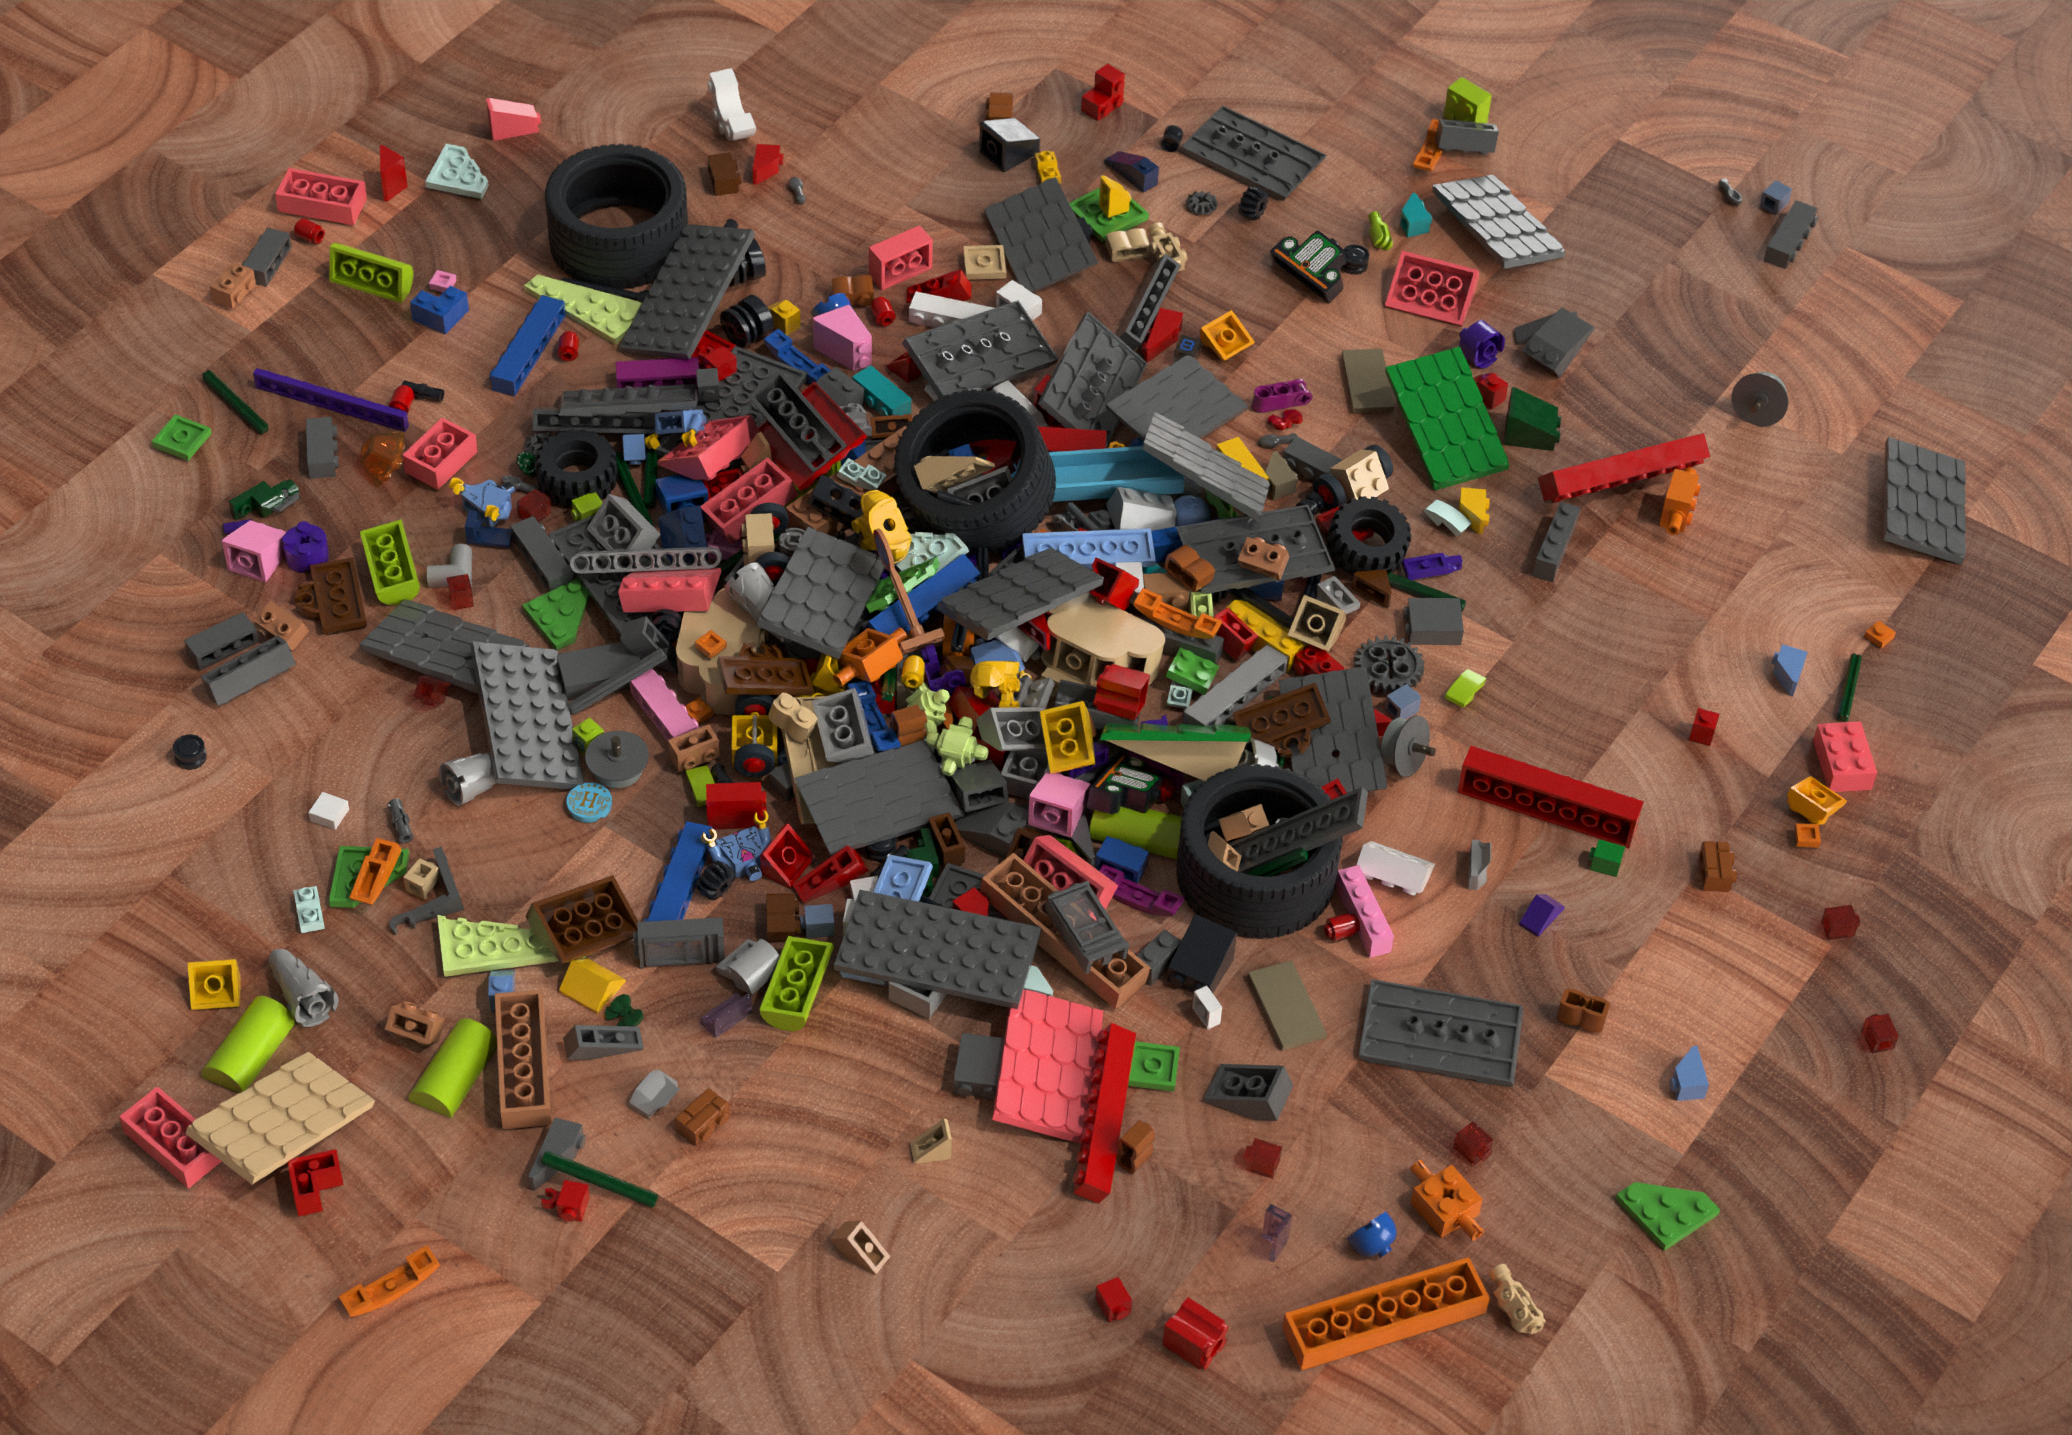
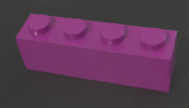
M698 357L690 359L616 362L617 388H626V386L648 387V385L696 384L697 389L696 370L699 369Z

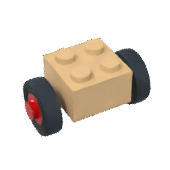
M1375 444L1370 445L1331 467L1332 475L1326 473L1317 477L1313 482V491L1323 498L1324 508L1327 510L1341 506L1352 498L1358 500L1362 496L1371 498V496L1377 497L1389 489L1386 479L1393 473L1392 461L1382 447Z
M763 503L753 508L751 513L746 515V523L742 524V537H746L742 538L743 553H747L743 554L744 566L755 562L760 563L772 581L773 586H776L790 558L783 553L774 552V536L785 531L789 518L787 510L782 505Z

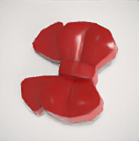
M1292 409L1284 410V417L1282 418L1276 415H1271L1268 418V423H1271V426L1276 430L1291 428L1292 424H1301L1303 422L1302 414Z

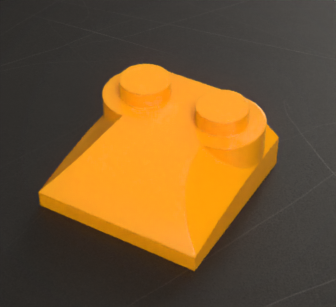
M1232 310L1201 327L1199 330L1201 342L1205 346L1211 347L1223 362L1255 343Z
M1812 776L1792 786L1787 793L1789 808L1794 812L1802 814L1812 824H1825L1829 816L1847 802L1846 799Z

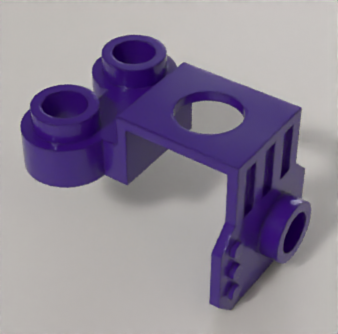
M934 644L926 645L924 649H921L924 662L929 661V663L925 664V673L931 691L937 692L940 689H944L952 696L957 686L967 687L965 675L961 670H953L944 673L942 677L939 676L940 665Z

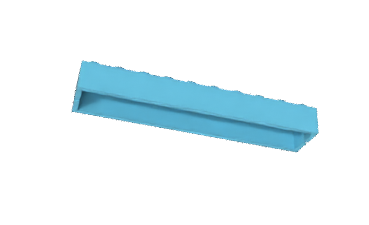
M1143 446L1049 452L1056 475V490L1054 491L1053 502L1110 498L1117 487L1159 495L1183 493L1184 475L1144 451ZM1016 472L1011 474L1012 479L1014 478Z

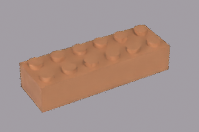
M543 989L495 993L503 1129L551 1125Z

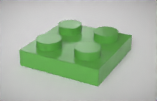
M175 414L152 440V446L189 461L212 434L211 428Z
M1180 648L1165 677L1205 695L1220 666L1195 655L1189 650Z
M1135 1041L1128 1086L1175 1092L1180 1047Z

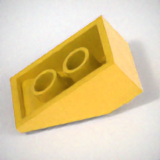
M1084 701L1040 711L1051 774L1095 764L1092 728L1089 712Z

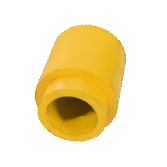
M912 655L904 661L901 681L906 687L917 688L923 684L925 663L921 657Z

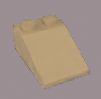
M927 456L922 458L920 463L914 465L922 489L936 493L938 490L948 492L947 488L971 480L995 468V465L992 462L975 456Z

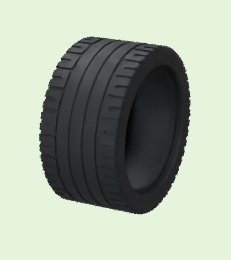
M605 144L600 147L594 146L591 149H584L582 152L579 151L576 155H571L568 159H565L562 164H559L554 169L545 187L548 235L552 257L566 274H570V277L579 281L620 289L635 288V286L640 287L643 284L652 283V281H655L671 249L681 237L683 228L688 224L686 183L682 173L667 157L665 158L662 154H658V152L651 151L648 148H642L641 146ZM610 205H633L648 209L656 214L643 223L623 228L598 227L579 220L587 212Z
M984 389L962 390V392L957 391L951 395L947 394L941 399L938 398L934 403L931 402L925 409H921L919 414H916L912 418L913 420L907 424V428L902 432V437L899 438V445L896 447L894 469L899 489L920 528L933 533V535L954 533L968 547L969 552L965 555H976V550L979 547H986L989 553L1008 549L1007 547H1012L1018 541H1022L1023 533H1032L1039 526L1038 524L1042 523L1044 516L1049 512V507H1051L1052 499H1054L1055 468L1036 422L1019 402L1009 396H1005V394L996 393V391ZM1000 439L1017 441L1021 448L1020 464L1011 482L994 497L973 505H952L931 496L930 491L922 489L914 465L920 463V460L924 457L948 456L949 450L980 440Z
M1271 765L1236 766L1234 769L1229 768L1224 770V772H1218L1215 776L1212 775L1207 778V781H1203L1200 787L1198 786L1194 793H1191L1182 812L1176 875L1179 889L1190 908H1193L1197 915L1237 932V936H1247V938L1281 937L1285 934L1289 935L1294 933V931H1299L1304 926L1310 925L1312 921L1314 922L1328 907L1333 897L1343 837L1307 851L1310 859L1298 869L1271 877L1247 875L1226 866L1210 850L1208 841L1210 832L1215 831L1218 835L1222 834L1218 819L1262 804L1269 826H1271L1279 818H1290L1330 801L1329 795L1325 794L1321 787H1317L1318 785L1315 782L1309 781V778L1302 777L1301 774L1291 772L1289 769H1281L1278 766L1271 767Z

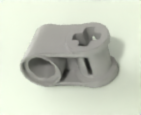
M1067 509L1065 512L1055 514L1052 517L1053 524L1059 532L1078 531L1079 527L1089 531Z

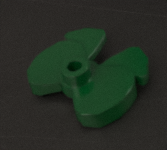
M621 994L613 999L610 1007L607 1006L605 1011L608 1021L621 1015L622 1019L617 1026L636 1027L644 1018L642 1010L631 1007V998L627 994Z

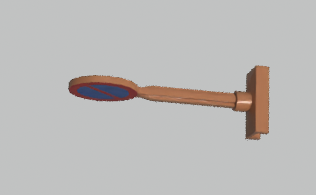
M880 528L875 529L873 535L878 554L883 565L890 572L892 584L911 628L912 639L900 642L899 645L902 656L925 648L926 645L942 642V638L945 636L942 628L925 634L922 625H919L900 575L894 568V560L889 543Z

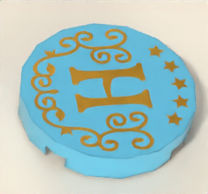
M583 783V785L573 788L567 795V809L575 820L593 823L597 819L605 818L612 808V797L609 790L603 785Z

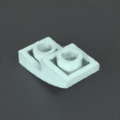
M849 458L837 473V477L868 490H877L887 476L870 464L864 468Z
M1437 499L1424 510L1437 526L1443 522L1456 537L1472 524L1461 512Z
M1172 680L1167 706L1186 709L1190 706L1193 689Z
M317 886L293 890L301 933L325 929Z

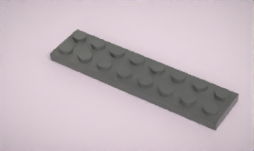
M1363 787L1229 843L1241 855L1238 872L1246 874L1300 848L1307 852L1362 829L1368 792Z

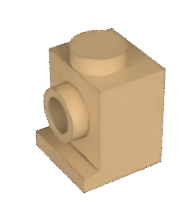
M419 858L403 877L405 890L426 900L427 894L440 880L439 867L433 862H427Z

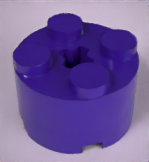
M1478 320L1470 327L1462 329L1459 334L1461 338L1459 346L1464 357L1480 368L1492 365L1498 359L1495 357L1497 353H1502L1505 346V337L1483 320Z
M302 521L297 526L288 530L282 537L285 558L292 570L305 573L306 570H311L310 565L328 562L327 538L325 532L320 527Z

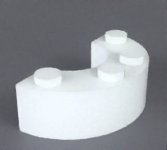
M732 68L710 73V81L707 82L709 93L712 94L714 104L712 111L714 119L719 121L720 134H724L729 141L754 136L756 126L751 114H745L742 108L738 82Z

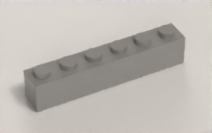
M1266 645L1261 650H1257L1249 660L1242 662L1239 668L1234 672H1230L1219 684H1215L1208 693L1200 696L1198 701L1192 706H1188L1183 712V724L1213 727L1214 724L1223 725L1233 716V712L1241 710L1286 673L1288 657L1269 645Z

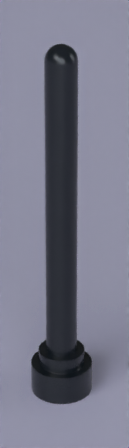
M562 278L560 280L623 298L637 300L643 303L649 290H644L638 293L569 278Z

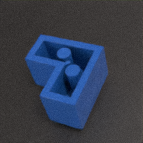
M451 285L439 297L421 290L410 301L412 320L445 335L469 311L467 293Z

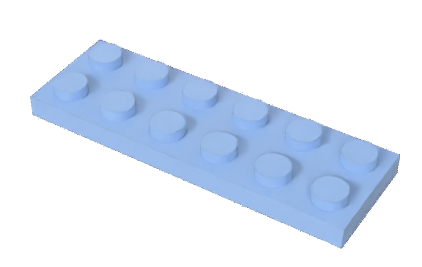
M1151 528L1023 533L1022 535L1024 558L1046 549L1054 548L1057 552H1061L1088 569H1092L1091 565L1095 557L1114 566L1116 563L1142 562V567L1155 566Z
M888 855L873 892L919 902L933 866L931 862ZM840 971L844 978L884 986L886 984V981Z

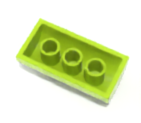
M337 242L330 245V282L402 303L409 294L413 282V268L411 265Z
M402 519L360 531L377 598L388 605H400L404 599L411 601L415 598L420 590V585Z
M1120 807V811L1115 814L1094 810L1089 833L1092 839L1105 841L1106 837L1109 836L1114 839H1120L1132 846L1140 847L1149 853L1177 859L1182 817L1149 809L1147 813H1141Z
M788 936L759 1010L762 1018L768 1024L785 1031H798L805 1026L832 955L833 943Z
M266 996L255 997L202 1069V1078L238 1093L247 1090L294 1026L295 1020L286 1007L272 998Z
M458 1020L410 1092L409 1101L452 1118L497 1049V1038L494 1033L475 1020Z

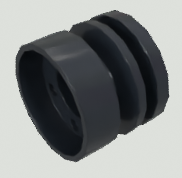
M753 238L729 284L731 287L737 286L739 283H746L747 278L753 281L766 275L764 256L755 238Z
M755 295L743 298L738 301L737 305L730 306L720 314V323L728 339L740 348L749 346L756 339L772 332L774 328L773 318L768 307Z

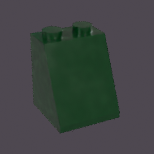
M1512 387L1506 415L1504 445L1554 451L1555 443H1559L1560 431H1557V428H1560L1561 425L1558 407L1516 387Z

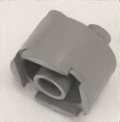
M1250 738L1245 745L1237 766H1254V764H1261V766L1271 765V767L1278 766L1275 748Z

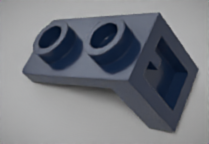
M468 512L465 523L467 544L505 548L510 546L512 539L511 529L482 526V521L478 520V512Z

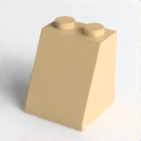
M1304 595L1288 636L1329 652L1339 638L1346 621L1345 611Z

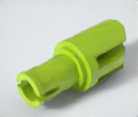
M1373 211L1369 213L1368 219L1371 224L1369 234L1373 246L1379 249L1382 248V250L1391 249L1393 241L1387 224L1382 222L1379 212Z

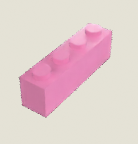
M653 668L630 681L631 695L667 742L669 739L699 728L697 721L694 718L691 719L684 704H680L677 701L674 691L667 688L663 677L657 675Z
M1357 865L1338 870L1335 888L1347 913L1350 915L1355 914L1359 920L1360 931L1357 933L1369 958L1390 953L1394 935L1360 866Z

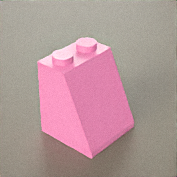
M850 305L813 317V347L815 350L852 371L872 365V335Z
M248 521L222 540L227 569L267 582L285 557L282 537L286 532L266 526L263 523Z
M1047 771L1029 796L1028 825L1071 838L1088 802L1090 783L1066 777L1059 773L1051 774L1050 771Z

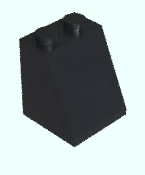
M1015 118L980 122L979 152L1001 171L1006 172L1035 156V153H1039L1040 138Z
M1195 914L1168 967L1167 981L1193 994L1194 991L1205 986L1213 993L1234 960L1237 932Z

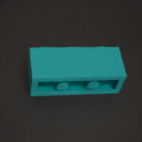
M870 365L852 376V380L864 388V401L881 416H903L911 413V398L873 366Z

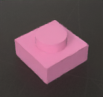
M437 270L429 282V288L444 292L450 285L453 286L455 284L456 275Z

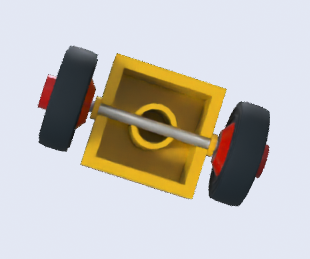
M740 694L735 702L736 715H732V765L738 773L746 777L756 778L765 776L774 767L778 766V727L768 717L774 701L771 695Z

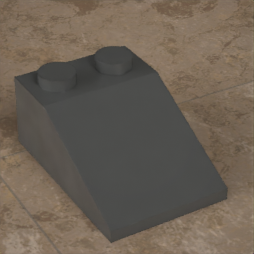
M1561 307L1533 334L1522 351L1528 359L1560 378L1595 327Z
M837 367L821 376L816 382L838 406H847L850 403L864 406V388Z
M1001 803L968 812L964 810V817L958 818L955 822L961 838L1003 858L1008 853L1017 828H1032L1031 825H1028L1029 811L1013 803Z
M1220 1064L1204 1100L1209 1104L1254 1120L1277 1121L1293 1088V1084L1284 1066Z

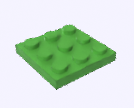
M1100 187L1069 203L1076 219L1084 217L1087 224L1091 225L1093 235L1102 243L1106 242L1107 234L1114 231L1125 232L1149 219V213L1132 198L1129 203V211L1108 218L1099 207Z

